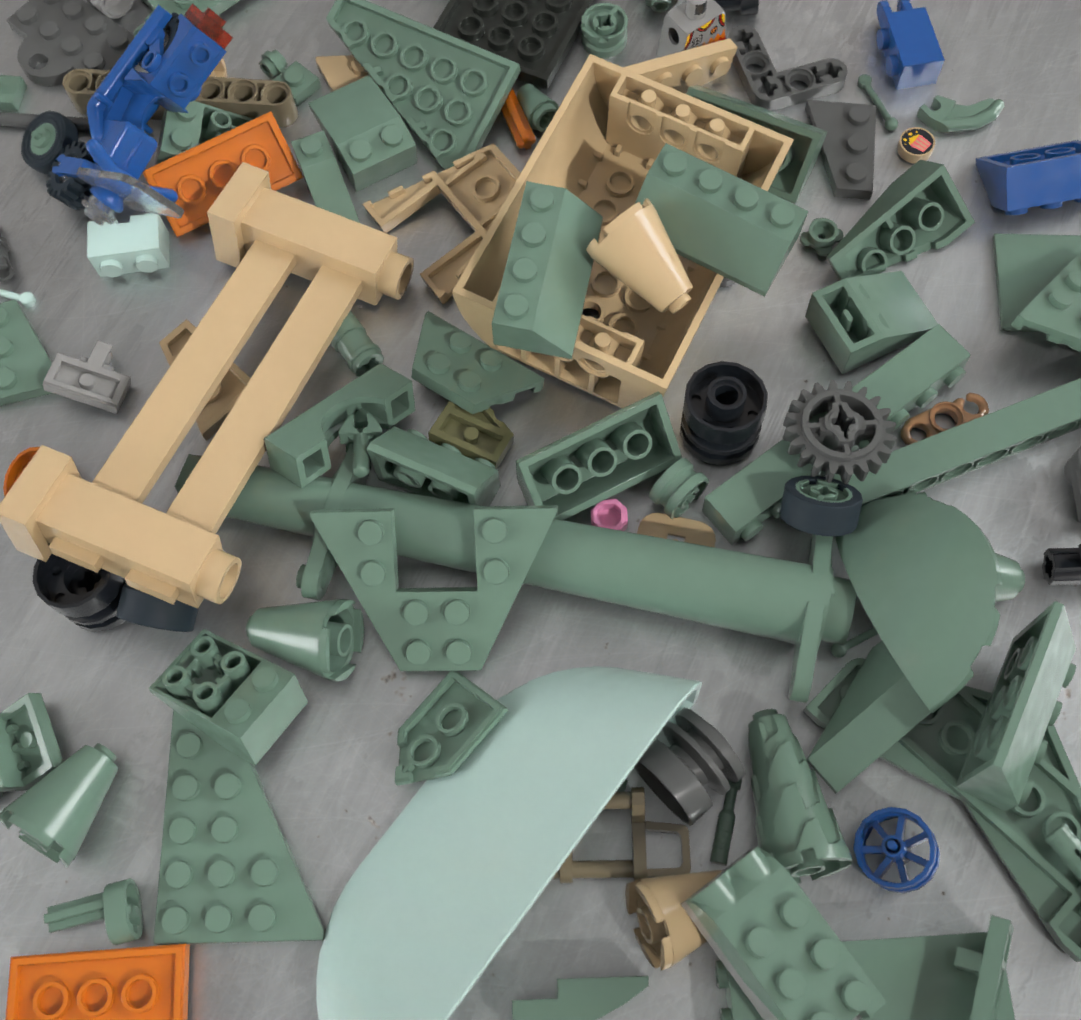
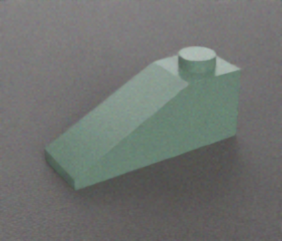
M324 130L291 141L300 170L315 206L360 223Z

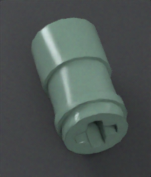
M350 310L330 344L345 359L350 371L359 377L378 364H382L384 357L379 346L372 342L366 334L367 332L363 325Z

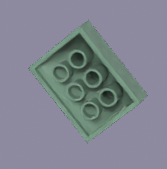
M1054 601L1013 638L955 786L956 789L1003 811H1007L1019 805V803L1024 804L1033 788V780L1028 778L1033 764L1038 765L1047 750L1048 741L1043 739L1047 726H1052L1056 722L1062 709V702L1057 701L1061 688H1066L1070 684L1076 671V665L1071 663L1076 646L1064 604Z

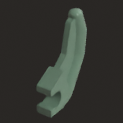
M937 95L934 97L931 105L935 111L930 110L923 104L919 107L917 117L927 127L938 132L971 131L995 121L1005 104L1001 99L994 100L989 98L970 106L956 104L954 100Z

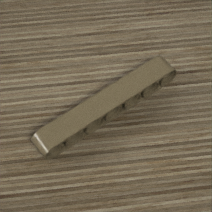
M74 69L64 76L62 85L80 114L87 115L86 107L89 99L110 70ZM209 76L203 83L199 96L194 100L252 119L271 111L279 128L291 126L298 118V110L288 84L282 81ZM160 105L151 117V120H162L165 108Z

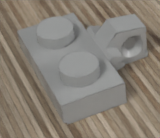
M97 340L89 358L81 356L78 360L57 353L43 380V388L45 391L117 414L131 385V377L114 371V367L110 366L113 354H111L112 345Z

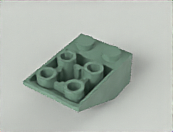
M196 101L189 102L185 109L188 113L169 112L165 109L155 165L253 119Z
M902 271L844 278L813 292L805 314L806 319L842 374L913 343L938 324Z
M205 629L195 637L148 688L152 694L223 748L255 766L308 703L294 673Z

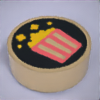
M909 128L901 134L897 145V152L903 160L915 164L920 159L927 161L935 147L934 136L923 128Z

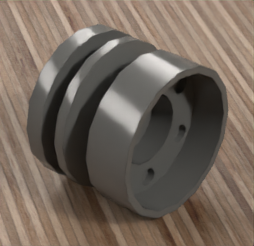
M684 707L675 716L677 725L668 721L663 727L664 735L671 746L667 747L659 740L654 739L634 768L664 805L684 823L691 826L713 806L712 800L704 787L705 785L724 795L730 790L727 780L737 783L746 775L740 759L723 735L697 713Z

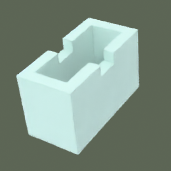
M158 212L130 216V222L118 223L116 218L87 222V258L100 277H118L122 274L154 272L157 269L170 268L169 231Z

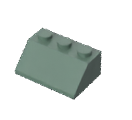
M394 426L371 441L367 447V452L378 479L408 493L480 506H490L501 486L499 472L491 462L482 458H476L475 460L462 455L457 448L446 443H442L441 446L428 441L425 435L414 429L405 431Z

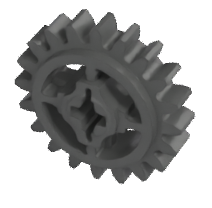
M831 380L827 390L817 382L814 384L811 393L803 389L798 400H792L788 413H786L783 426L786 427L783 440L791 442L787 453L789 455L801 454L797 463L798 467H803L809 463L812 464V477L818 475L820 471H825L827 483H831L835 474H839L842 482L848 484L852 473L862 482L869 471L877 474L882 463H887L892 453L891 450L897 437L892 435L896 422L887 421L891 412L890 408L877 409L881 397L876 396L868 400L865 397L867 387L864 386L857 393L853 392L851 381H847L843 389H838L835 380ZM827 412L825 417L819 418L818 423H809V420L814 416ZM861 440L869 441V444L863 449L851 451V448L859 445Z

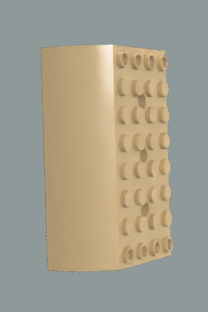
M590 54L452 290L460 313L475 333L490 348L622 409L656 392H660L663 397L724 277L677 254L693 286L692 290L688 293L692 299L674 314L669 309L661 313L594 260L583 310L593 308L599 312L600 317L596 320L592 316L587 317L582 314L572 359L493 344L492 320L526 181L566 188L602 215L603 222L598 240L600 244L606 238L603 229L622 212L635 204L648 171L666 143L763 190L769 191L794 139Z

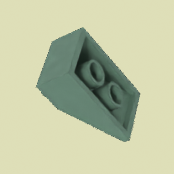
M370 75L308 103L356 192L417 164L415 141L399 113Z

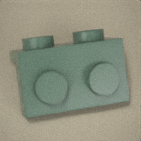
M27 693L0 713V792L28 790L64 762L41 693Z

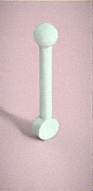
M0 289V296L20 301L24 307L29 308L36 303V298L31 292L18 294Z

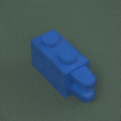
M887 0L878 2L877 17L881 29H878L876 35L877 46L879 50H883L886 59V73L889 77H892L896 90L936 84L945 59L926 7L913 9L910 0H898L897 11L892 12Z

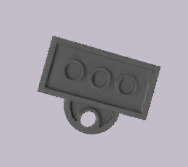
M29 0L7 19L11 29L25 38L18 50V62L31 81L43 86L61 85L64 76L74 69L111 70L134 39V35L84 0ZM47 63L43 68L35 69L37 65Z

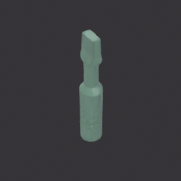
M742 778L737 783L727 780L730 790L726 793L723 809L718 815L710 862L718 865H727L736 819L734 806L737 791L741 789Z

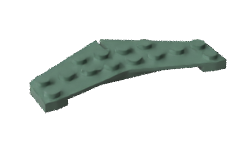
M856 658L848 662L805 707L803 712L818 726L825 729L863 665L864 658ZM964 686L948 703L934 713H930L879 758L962 801L1056 944L1075 962H1081V881L1051 847L1043 841L1051 832L1064 823L1069 826L1068 828L1081 841L1080 783L1053 724L1052 726H1047L1043 737L1044 740L1048 741L1045 755L1038 765L1033 764L1028 777L1033 780V788L1024 804L1019 803V805L1003 811L956 789V783L991 696V692Z

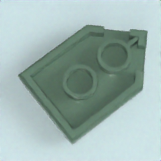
M450 671L398 729L397 745L400 747L399 766L395 769V784L399 786L453 775L506 714L508 709L458 671Z

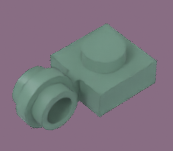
M277 50L272 52L266 51L261 56L262 60L259 62V66L269 78L285 82L289 85L297 107L321 88L320 80L316 75L297 61L287 67L288 64L285 58Z

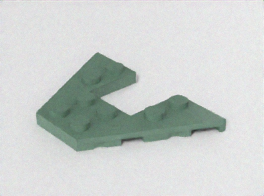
M558 505L482 506L474 508L477 587L399 588L394 508L313 510L310 512V518L400 671H481L556 516Z

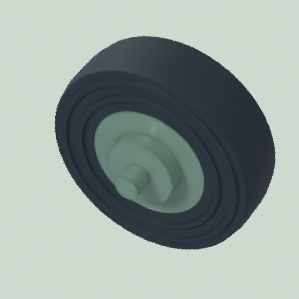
M46 111L35 117L28 125L21 143V153L25 163L43 174H48L49 171H52L51 165L54 161L57 162L56 158L61 152H65V147L68 144L72 146L73 141H78V131L75 124L69 118L55 111Z

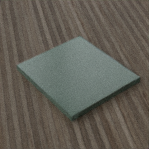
M994 233L992 239L1001 331H1019L1011 326L1012 322L1080 253L1081 235ZM1023 326V328L1020 330L1026 332H1041L1029 328L1027 326Z

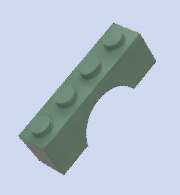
M381 363L266 436L264 442L270 468L298 487H305L331 469L328 448L339 436L341 426L350 415L354 414L355 428L367 427V413H369L378 421L381 428L389 429L416 411L412 380Z

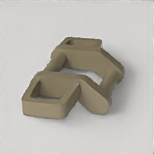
M631 787V791L615 792L604 809H631L633 860L573 861L572 851L551 880H560V883H573V879L633 878L635 881L641 878L690 873L689 830L682 824L645 821L644 787ZM645 831L678 835L681 841V866L678 868L647 869Z

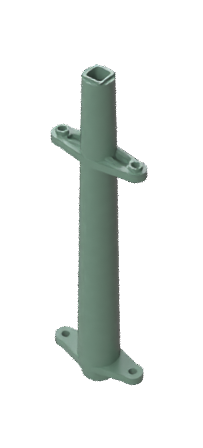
M359 427L358 432L362 433L364 427ZM348 443L346 444L344 460L333 477L319 476L303 488L298 487L270 467L257 465L226 517L313 537V544L306 565L302 564L298 570L296 586L301 589V594L304 598L320 601L325 596L337 567V562L311 520V511L394 508L397 556L476 573L474 508L482 506L366 485L369 474L362 478L356 477L353 474V444ZM188 454L174 486L178 493L200 460L201 455ZM369 457V473H370V469H371V466H372V462H371V459H370V457ZM554 519L523 584L793 643L795 647L789 700L807 703L810 695L816 656L821 641L839 645L846 643L856 602V592L850 579L833 576V536L814 534L812 535L808 564Z

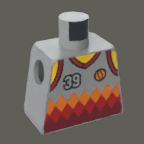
M686 0L668 11L664 18L656 56L659 58L727 39L726 17L723 8L714 0Z

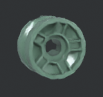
M599 3L592 5L584 12L581 23L582 45L589 54L599 58H610L624 50L627 45L628 17L625 11L612 3Z
M686 458L678 460L669 467L653 485L648 496L656 505L662 504L665 507L664 512L671 519L674 517L678 518L690 508L688 505L694 499L698 500L709 483V479L702 472L696 473L693 470V464Z

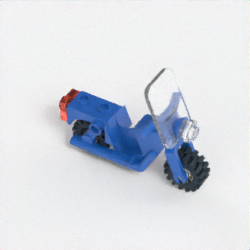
M192 3L184 15H179L176 12L170 14L158 4L87 103V117L92 139L88 140L87 143L80 140L79 142L73 141L72 146L68 144L65 147V152H61L56 158L57 162L54 161L51 165L52 171H49L47 176L50 180L46 182V187H48L47 193L76 211H80V208L85 209L83 211L84 214L99 225H103L105 222L113 224L116 221L115 214L117 212L122 213L124 206L137 211L182 218L184 210L175 204L178 199V194L175 190L146 185L138 180L158 145L157 141L148 135L153 133V129L147 123L160 105L169 112L188 113L185 109L186 106L199 96L203 83L226 54L225 48L233 39L223 28L226 21L209 7L203 12ZM139 63V65L149 73L138 72L137 70H135V67Z

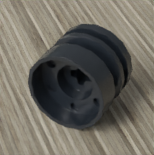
M51 554L47 562L37 559L34 565L32 582L37 596L51 608L64 615L80 628L93 632L111 630L126 622L116 616L123 585L127 584L125 578L104 569H100L98 573L54 554Z

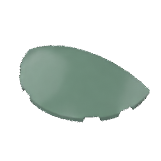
M900 495L876 499L862 505L857 528L850 534L835 536L836 543L854 590L880 638L921 700L934 713L948 703L969 682L974 675L971 665L977 658L982 646H991L1000 619V613L995 608L996 586L1002 585L1000 566L995 551L979 526L956 507L933 500L931 497L919 495Z

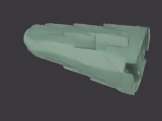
M765 709L756 712L753 715V720L748 724V747L753 772L751 788L757 815L755 830L758 847L771 854L780 862L797 883H801L800 877L811 875L813 881L846 869L852 864L851 861H853L850 850L845 843L833 809L827 807L814 769L809 768L798 739L792 733L787 717L783 714H778L776 709Z

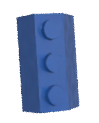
M1079 140L976 158V167L991 206L1004 210L1006 215L1026 214L1028 208L1040 206L1041 209L1059 208L1063 206V201L1069 200L1081 203V141Z

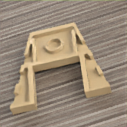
M494 143L453 161V167L438 174L432 171L423 175V180L404 189L401 185L388 191L389 196L373 204L370 200L363 203L364 208L384 233H388L438 194L442 193L474 230L472 235L420 273L423 281L442 304H445L453 295L452 290L520 175L517 168Z

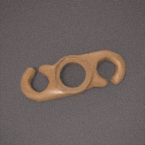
M966 394L967 401L978 405L979 411L977 414L968 413L963 409L965 402L963 398H957L953 402H939L932 408L908 419L900 430L901 438L905 445H910L917 442V440L911 437L912 428L923 430L926 433L925 438L948 430L939 427L935 422V415L940 413L950 415L955 422V427L987 415L989 413L987 401L979 394Z

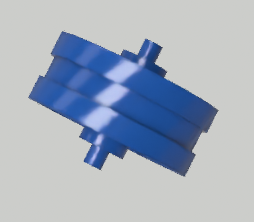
M888 807L876 810L862 821L855 834L854 852L859 867L870 880L887 891L908 893L919 890L932 880L939 867L940 849L936 836L920 816L907 809ZM898 818L895 835H888L880 824L883 821ZM907 820L917 824L924 831L903 841ZM873 829L883 838L882 846H866V841ZM928 840L930 846L929 860L913 854L911 848ZM865 854H886L887 856L873 873L868 866ZM912 861L925 867L919 875L909 881L905 864ZM893 862L897 864L901 883H893L881 879Z

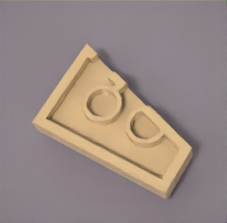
M187 319L159 342L170 366L196 329ZM234 362L196 419L198 428L206 441L218 431L251 379Z

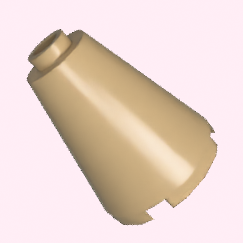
M648 198L644 200L643 205L637 202L611 221L603 229L606 238L600 244L594 238L586 248L587 253L593 260L661 313L669 309L674 314L692 299L688 293L692 290L693 286L654 205Z
M723 870L641 878L626 884L625 898L628 915L636 912L639 927L633 929L645 957L655 969L661 967L660 971L671 968L707 942L681 906V903Z

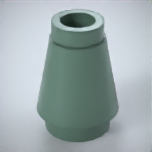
M523 85L517 92V98L528 122L533 129L545 132L559 106L533 85Z

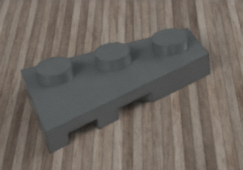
M807 100L805 111L807 117L811 118L813 126L828 131L821 150L824 156L823 164L834 197L870 200L873 192L876 105Z

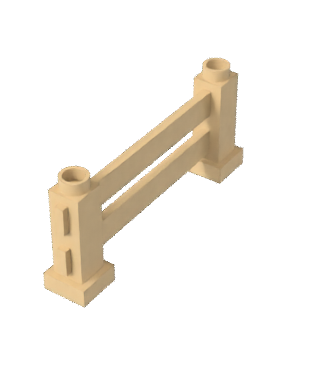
M245 162L241 163L207 211L216 260L236 267L235 271L92 483L81 478L71 456L44 445L40 446L0 503V523L18 551L44 562H47L51 554H54L97 573L100 569H104L125 578L128 586L170 604H174L178 600L198 609L204 598L214 603L222 604L233 591L241 571V559L223 551L220 537L216 533L266 451L264 438L280 428L356 300L359 299L377 306L383 294L397 300L401 299L408 288L414 269L413 258L397 253V237L272 190L269 172ZM290 273L312 281L167 512L164 513L142 504Z

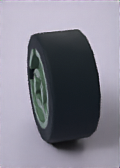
M822 476L794 477L785 483L780 516L788 525L806 533L820 536H843L852 533L857 528L863 502L862 494L855 487L844 484L840 480L833 479L831 483H827L826 477Z
M124 584L116 616L124 621L146 627L175 632H192L198 609L178 600L174 604H170Z

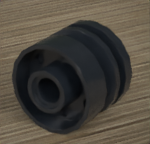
M724 361L707 364L693 373L686 384L680 435L684 446L693 456L710 464L727 465L739 462L751 454L759 440L762 422L767 409L768 393L763 380L752 369L739 363Z

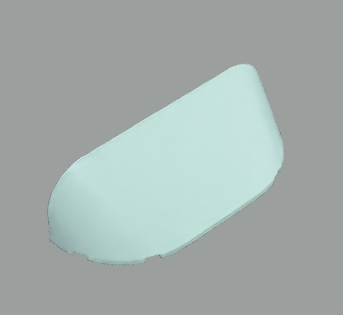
M580 667L557 671L535 678L499 698L497 701L508 709L506 714L453 775L426 780L345 885L333 908L320 949L316 996L318 1019L448 1020L666 723L669 721L677 725L675 720L676 714L684 707L692 708L697 701L702 682L617 667Z

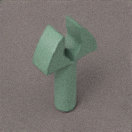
M367 413L368 425L363 429L362 433H359L358 429L355 428L354 414L345 420L339 430L340 444H353V474L360 478L366 477L369 474V454L367 452L369 443L382 435L380 424L369 413Z

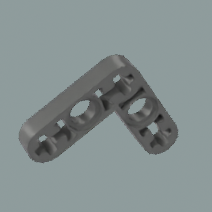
M740 25L730 31L729 38L738 47L732 62L753 105L774 111L807 102V100L835 94L844 87L848 70L847 66L839 59H824L776 72L766 48L754 28ZM744 45H748L747 53H745L746 48ZM750 64H759L764 70L754 73L750 72L746 67ZM799 80L806 83L808 87L798 90L793 88L790 83ZM763 83H765L764 89L766 93H761Z

